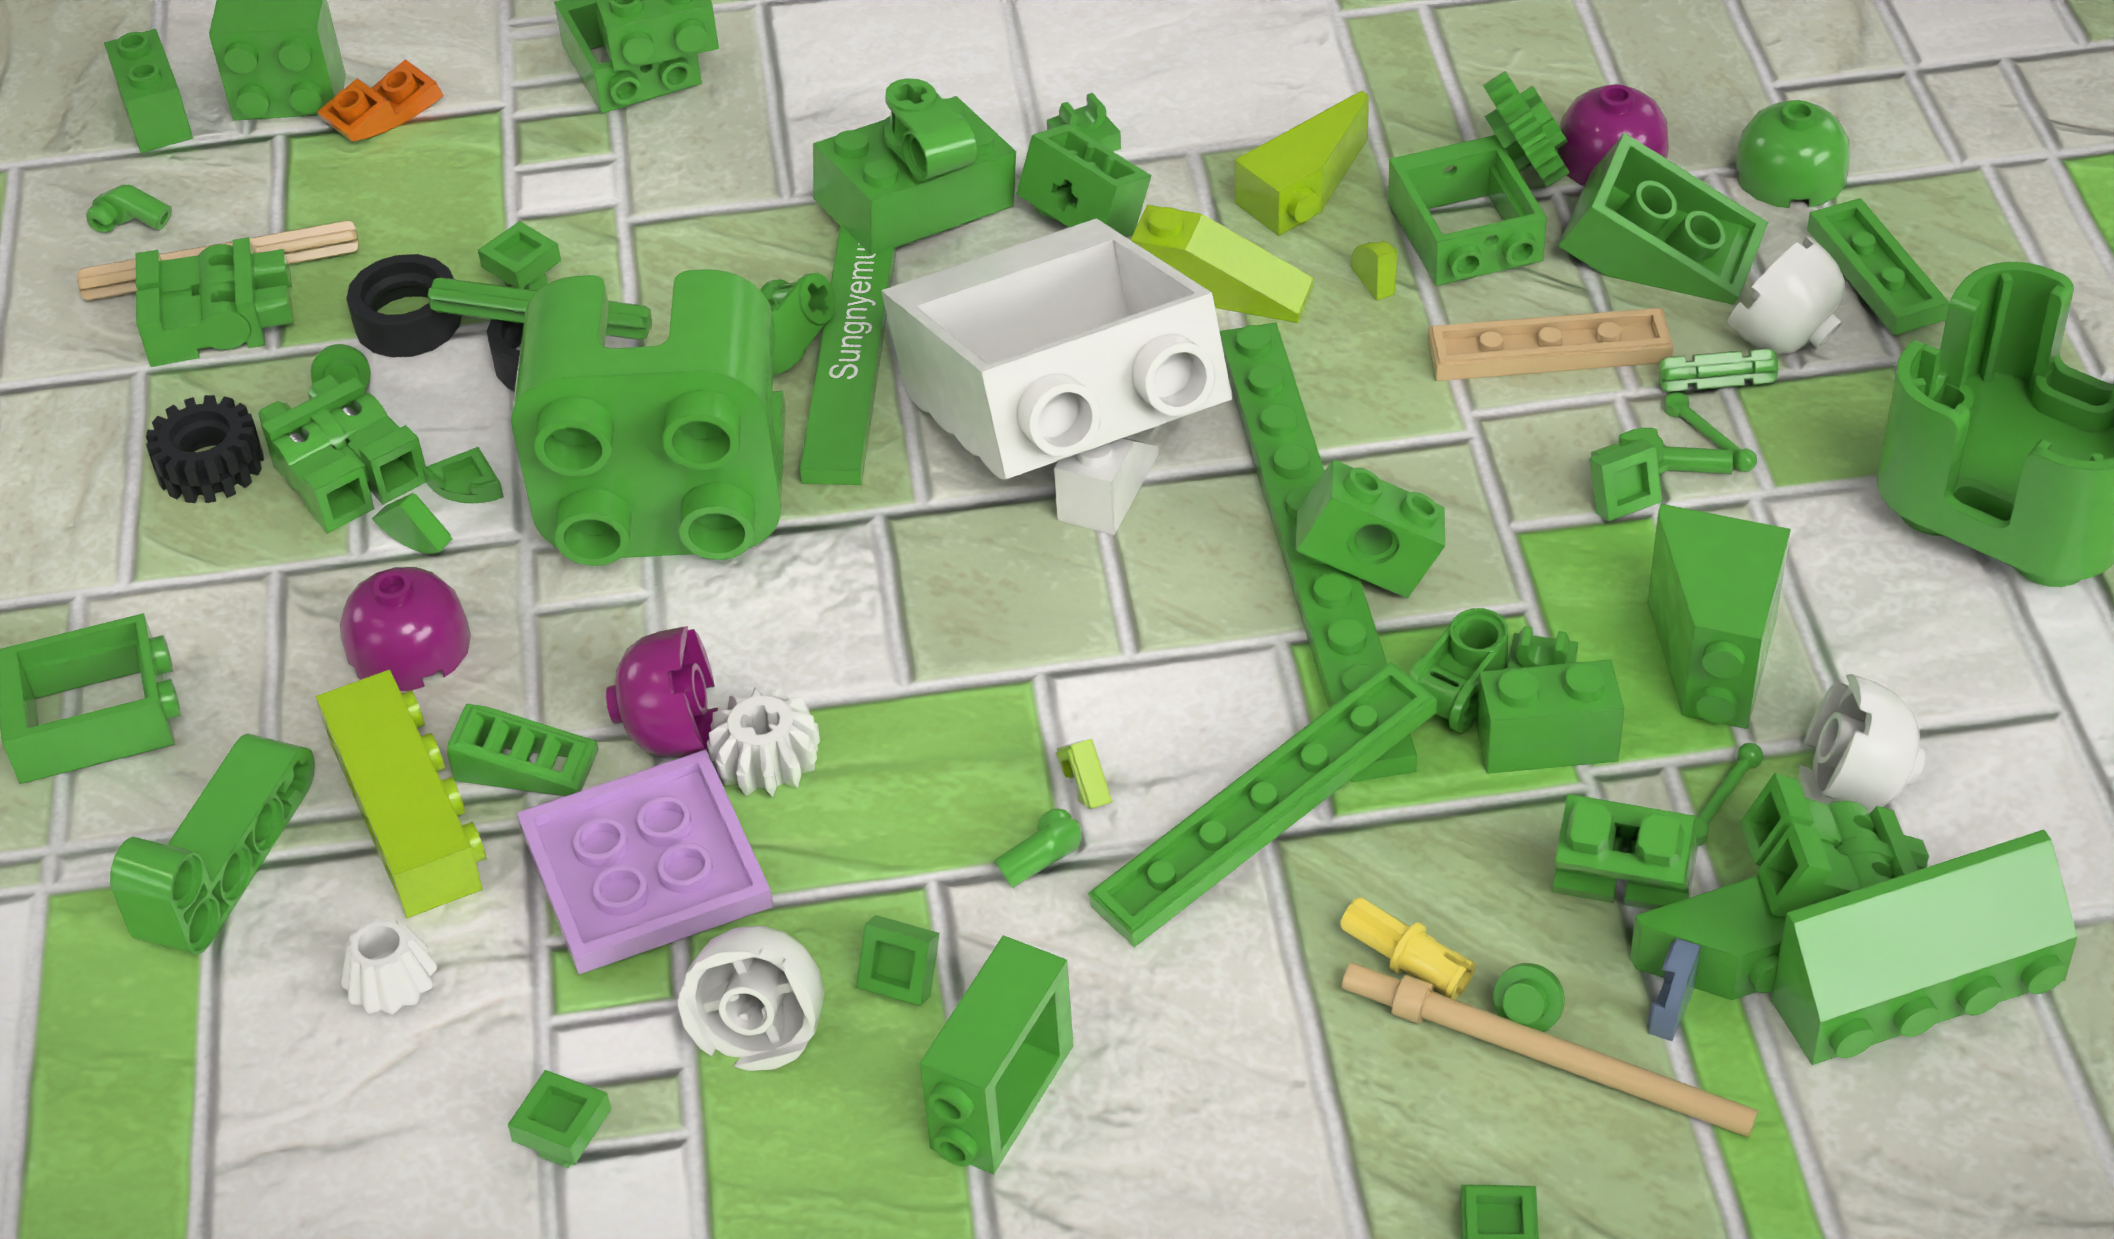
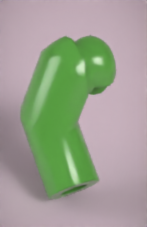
M120 185L97 196L93 200L92 206L87 210L86 218L88 224L95 231L101 233L110 232L115 225L119 226L134 218L159 231L169 221L172 207L132 185Z
M1058 808L1047 811L1038 821V832L995 859L997 866L1012 888L1045 867L1076 851L1081 842L1082 831L1080 823L1072 819L1069 812Z

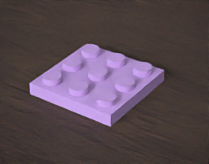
M707 750L517 812L521 832L578 975L774 907L771 889Z

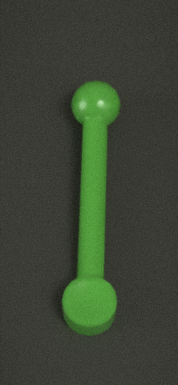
M1671 393L1666 396L1664 410L1669 416L1683 417L1719 448L1733 450V465L1738 471L1749 472L1755 468L1757 463L1756 454L1747 448L1740 449L1689 407V398L1685 394Z
M1745 743L1739 747L1737 763L1699 815L1695 817L1694 829L1696 830L1697 847L1707 841L1708 824L1748 769L1756 768L1761 764L1764 757L1761 747L1757 744Z

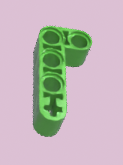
M248 733L242 735L233 745L167 845L137 837H130L122 843L113 859L110 871V884L128 932L133 938L197 955L203 953L210 946L307 795L312 784L315 769L314 755L311 749Z

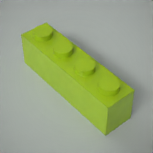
M389 669L315 696L328 739L406 919L483 890L476 863L487 859L484 846L475 824L470 822L461 825L458 816L466 814L453 777L441 780L437 773L444 770L445 765L433 734L428 733L423 736L419 734L418 728L425 726V722L413 691L409 690L401 693Z

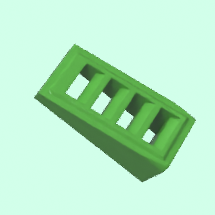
M474 704L465 705L447 745V755L455 781L568 796L582 791L598 752L596 740L494 708ZM504 749L511 750L509 755L502 753ZM532 753H539L535 764L528 762ZM557 756L567 757L561 772L552 769Z

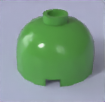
M1791 100L1772 104L1758 111L1741 133L1735 169L1737 168L1739 172L1738 183L1744 191L1756 200L1776 207L1790 208L1791 199H1810L1808 207L1822 205L1837 197L1846 186L1850 158L1849 138L1838 118L1821 106L1803 100Z

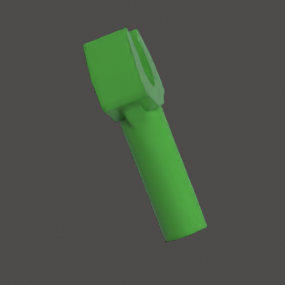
M1640 427L1619 435L1618 445L1620 447L1640 439H1645L1656 446L1659 477L1665 471L1732 474L1733 450L1666 446L1663 444V440L1655 428Z

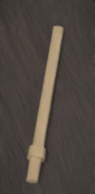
M1352 962L1344 974L1342 989L1391 1006L1392 1015L1416 1024H1421L1423 1019L1432 1021L1748 1138L1753 1131L1759 1112L1757 1109L1433 992L1434 985L1409 975H1405L1402 980Z

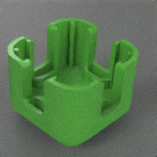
M2001 262L1975 270L1956 288L1948 306L1940 350L1914 339L1901 353L1897 364L1878 467L1877 487L1886 504L1913 529L1929 535L1948 537L2009 564L2034 583L2048 587H2065L2073 585L2080 580L2097 576L2114 564V384L2067 366L2060 357L2061 344L2074 292L2072 281L2066 275L2044 266L2025 262Z
M712 269L683 271L674 279L668 339L657 346L607 348L604 346L609 303L605 282L601 277L595 275L565 277L548 283L532 296L526 307L511 416L512 430L532 518L539 533L550 544L558 548L568 559L589 566L607 565L620 558L693 554L707 559L724 560L737 557L749 548L767 539L776 529L781 514L786 404L783 391H772L775 331L770 304L761 290L743 277L726 271Z

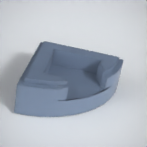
M1676 938L1675 943H1671L1662 970L1665 971L1664 983L1656 1002L1651 1004L1647 1028H1649L1648 1034L1673 1041L1694 991L1700 945Z

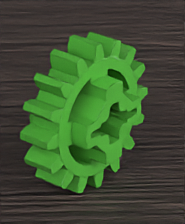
M1506 71L1485 83L1483 87L1497 109L1484 117L1518 171L1522 172L1533 165L1546 187L1551 186L1568 175L1570 172L1556 149L1568 141L1533 85L1520 93Z

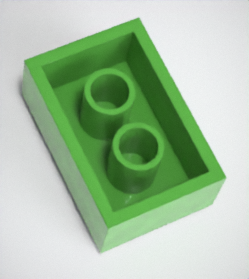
M957 96L943 100L958 115L965 118L970 125L977 144L976 161L971 165L925 181L916 179L899 156L887 147L884 141L885 127L890 123V116L885 120L854 130L843 131L836 136L813 143V199L840 226L842 225L870 255L893 245L896 248L1014 206L1016 151Z

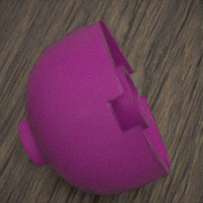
M1613 84L1590 89L1573 101L1561 119L1559 128L1568 142L1559 147L1557 153L1570 172L1566 176L1579 185L1585 186L1591 171L1623 133H1626L1667 159L1668 157L1667 119L1653 98L1635 88Z
M394 567L377 572L359 583L349 595L340 621V635L348 663L355 668L357 677L361 680L390 669L400 691L425 687L423 678L431 676L442 670L443 677L455 671L468 654L471 639L468 621L456 591L433 572L417 567Z
M688 626L641 637L626 649L616 669L615 685L608 686L606 689L607 709L614 724L623 723L628 737L646 753L662 758H682L703 750L708 752L707 741L710 740L709 732L712 731L713 712L718 711V707L707 709L706 688L715 687L706 650L695 629L688 630Z

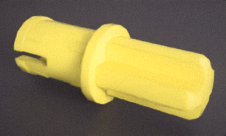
M1363 898L1354 899L1341 919L1340 926L1342 930L1391 959L1389 965L1391 971L1396 974L1405 971L1413 977L1434 985V990L1443 996L1457 1000L1458 995H1461L1469 985L1476 970V963L1449 949L1436 941L1435 938L1426 934V926L1422 923L1416 922L1409 927Z

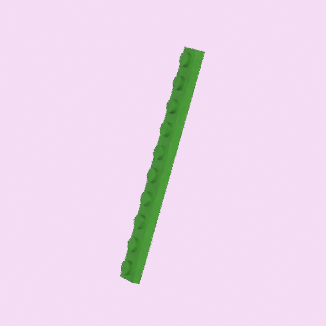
M1277 323L1222 330L1219 332L1228 379L1328 707L1330 708L1387 665V661L1360 578L1296 551L1297 511L1325 470ZM1411 734L1351 779V782L1416 772L1417 753Z

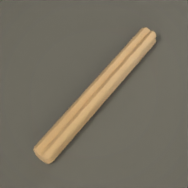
M349 220L250 238L254 253L284 249L289 265L353 254L359 250L357 230L353 221ZM233 241L225 242V243H219V244H226V245H231V246H233ZM212 245L160 254L161 260L197 256L205 248ZM130 259L81 268L77 273V282L82 298L85 301H94L136 293L138 291L136 287V260Z

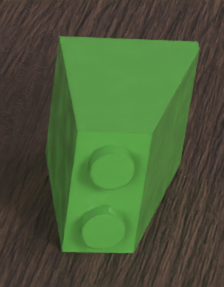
M1660 504L1648 606L1682 716L1748 729L1777 620L1791 529Z

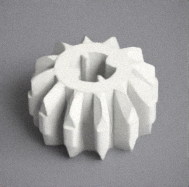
M754 687L750 698L743 700L730 696L727 710L713 712L712 731L709 732L710 740L707 741L709 757L711 761H714V766L717 768L718 775L722 778L725 786L738 784L746 797L757 788H765L773 798L777 786L786 784L798 788L801 773L815 771L816 752L820 743L818 724L814 723V718L810 715L809 708L805 705L803 698L789 700L782 687L771 695L766 696L762 695Z

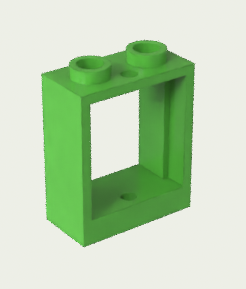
M559 0L554 2L562 45L601 114L702 84L697 54L617 72L613 71L610 61L598 64L590 50L604 46L595 0Z
M1496 135L1389 159L1388 204L1435 286L1544 260L1547 216ZM1453 166L1450 171L1444 172L1447 167ZM1488 195L1503 221L1443 235L1428 209Z
M144 613L0 649L1 739L19 784L175 745L170 719L180 717L181 710L172 679L163 680V674L173 672L172 660L164 635L152 637ZM141 672L144 699L38 725L36 698Z
M1003 935L920 1061L930 1149L937 1151L950 1163L963 1167L972 1165L995 1174L1072 1050L1074 1044L1067 959Z

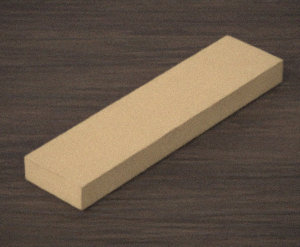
M1662 308L1428 327V345L1436 381L1657 364L1664 357L1673 356V343Z

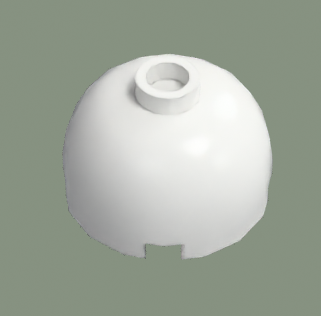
M1809 235L1805 236L1802 244L1798 241L1793 244L1751 287L1755 291L1751 297L1755 301L1752 306L1747 309L1739 302L1727 320L1728 326L1745 341L1757 349L1770 348L1775 351L1776 355L1794 353L1809 342L1815 347L1820 348L1843 323L1835 316L1844 300L1845 281L1839 265Z
M1848 674L1846 677L1849 685L1836 681L1828 689L1815 711L1804 741V745L1816 748L1813 757V771L1806 766L1799 765L1798 780L1806 798L1828 805L1839 801L1857 802L1870 811L1876 805L1883 807L1901 793L1905 785L1912 786L1916 783L1924 767L1925 750L1919 747L1920 733L1914 712L1894 691L1875 681L1854 674Z
M739 927L713 938L689 966L684 984L679 993L678 1008L683 1027L697 1046L710 1056H713L717 1049L726 1056L740 1057L733 1067L747 1071L775 1070L796 1060L805 1050L808 1041L815 1034L818 1027L825 991L819 968L803 944L787 933L769 927Z

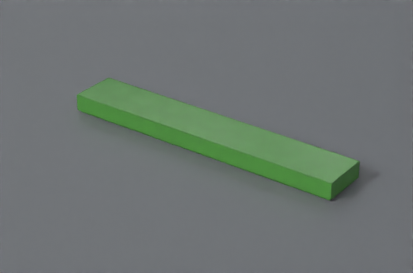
M1389 662L1088 893L1091 907L1135 948L1437 713L1436 698L1394 663Z

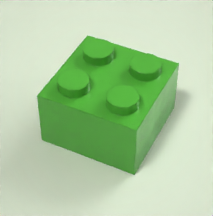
M327 0L216 1L209 37L233 121L319 116L317 111L344 89L346 73Z

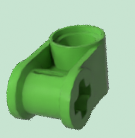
M906 78L897 80L886 88L885 103L891 110L890 123L885 127L884 141L887 147L893 150L908 166V169L916 179L925 181L971 165L976 161L977 144L970 125L965 118L958 115L939 96L932 85L920 79Z
M819 273L805 274L797 282L792 283L782 279L766 282L761 288V292L770 304L774 322L775 350L773 375L780 374L795 365L805 354L808 345L822 327L831 320L834 314L836 304L834 290L827 278Z
M1471 608L1462 611L1453 618L1452 623L1428 653L1422 655L1417 660L1408 675L1436 698V715L1449 720L1450 728L1461 734L1467 732L1476 721L1479 672L1507 668L1508 624L1501 615L1489 609Z

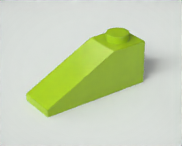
M1361 90L1235 159V204L1278 236L1321 213L1368 140L1369 95Z
M1147 204L1130 239L1212 292L1214 306L1217 309L1298 323L1313 288L1314 278L1200 213Z

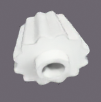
M375 918L370 924H360L358 932L349 936L340 981L343 989L348 991L349 1004L363 1005L368 1014L379 1010L394 1014L403 1005H416L419 1002L420 993L428 991L433 987L430 976L437 969L435 961L429 956L428 946L407 925L399 924L394 918L385 921Z

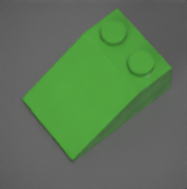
M1623 133L1591 171L1558 247L1608 277L1733 305L1740 297L1768 222L1626 133Z

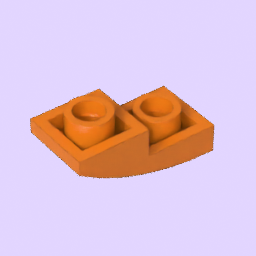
M405 59L371 88L358 78L355 79L317 112L322 120L353 142L367 139L398 127L429 108L444 95L435 80Z

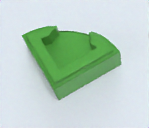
M479 447L423 468L427 485L436 494L445 499L460 503H485L504 498L501 483Z
M414 493L384 506L372 518L393 539L421 553H439L453 539L446 528Z

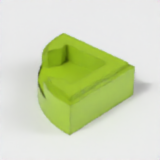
M1387 241L1368 242L1357 246L1353 251L1350 267L1376 301L1395 295L1397 250Z
M1093 739L1077 741L1057 748L1058 752L1055 753L1065 778H1075L1079 790L1077 799L1082 805L1088 809H1094L1113 802Z

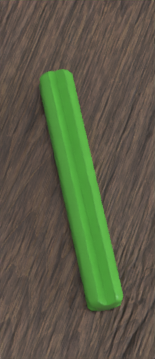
M440 277L434 279L428 291V298L430 299V308L435 312L524 324L526 307L537 291ZM608 300L606 336L640 341L646 339L652 328L651 309L645 305Z

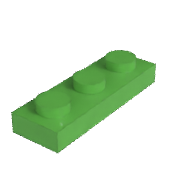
M1861 198L1809 213L1807 231L1836 261L1843 275L1893 336L1946 321L1950 302Z

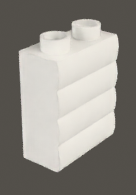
M1097 218L881 290L905 392L919 409L929 412L943 430L954 434L968 452L974 456H980L989 470L1003 480L1232 400L1212 292Z

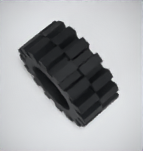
M204 395V402L196 404L194 397L184 400L186 408L179 410L173 404L165 409L168 419L157 416L152 421L154 430H147L146 440L148 443L146 447L160 487L163 491L167 489L169 496L176 500L183 494L187 503H196L199 495L204 496L206 503L216 502L215 493L222 491L226 498L236 495L234 485L239 484L243 488H247L252 483L250 474L259 475L262 469L260 461H264V454L252 415L248 413L247 407L242 403L235 406L233 398L224 396L221 402L217 404L215 395ZM215 446L209 450L195 452L201 448Z

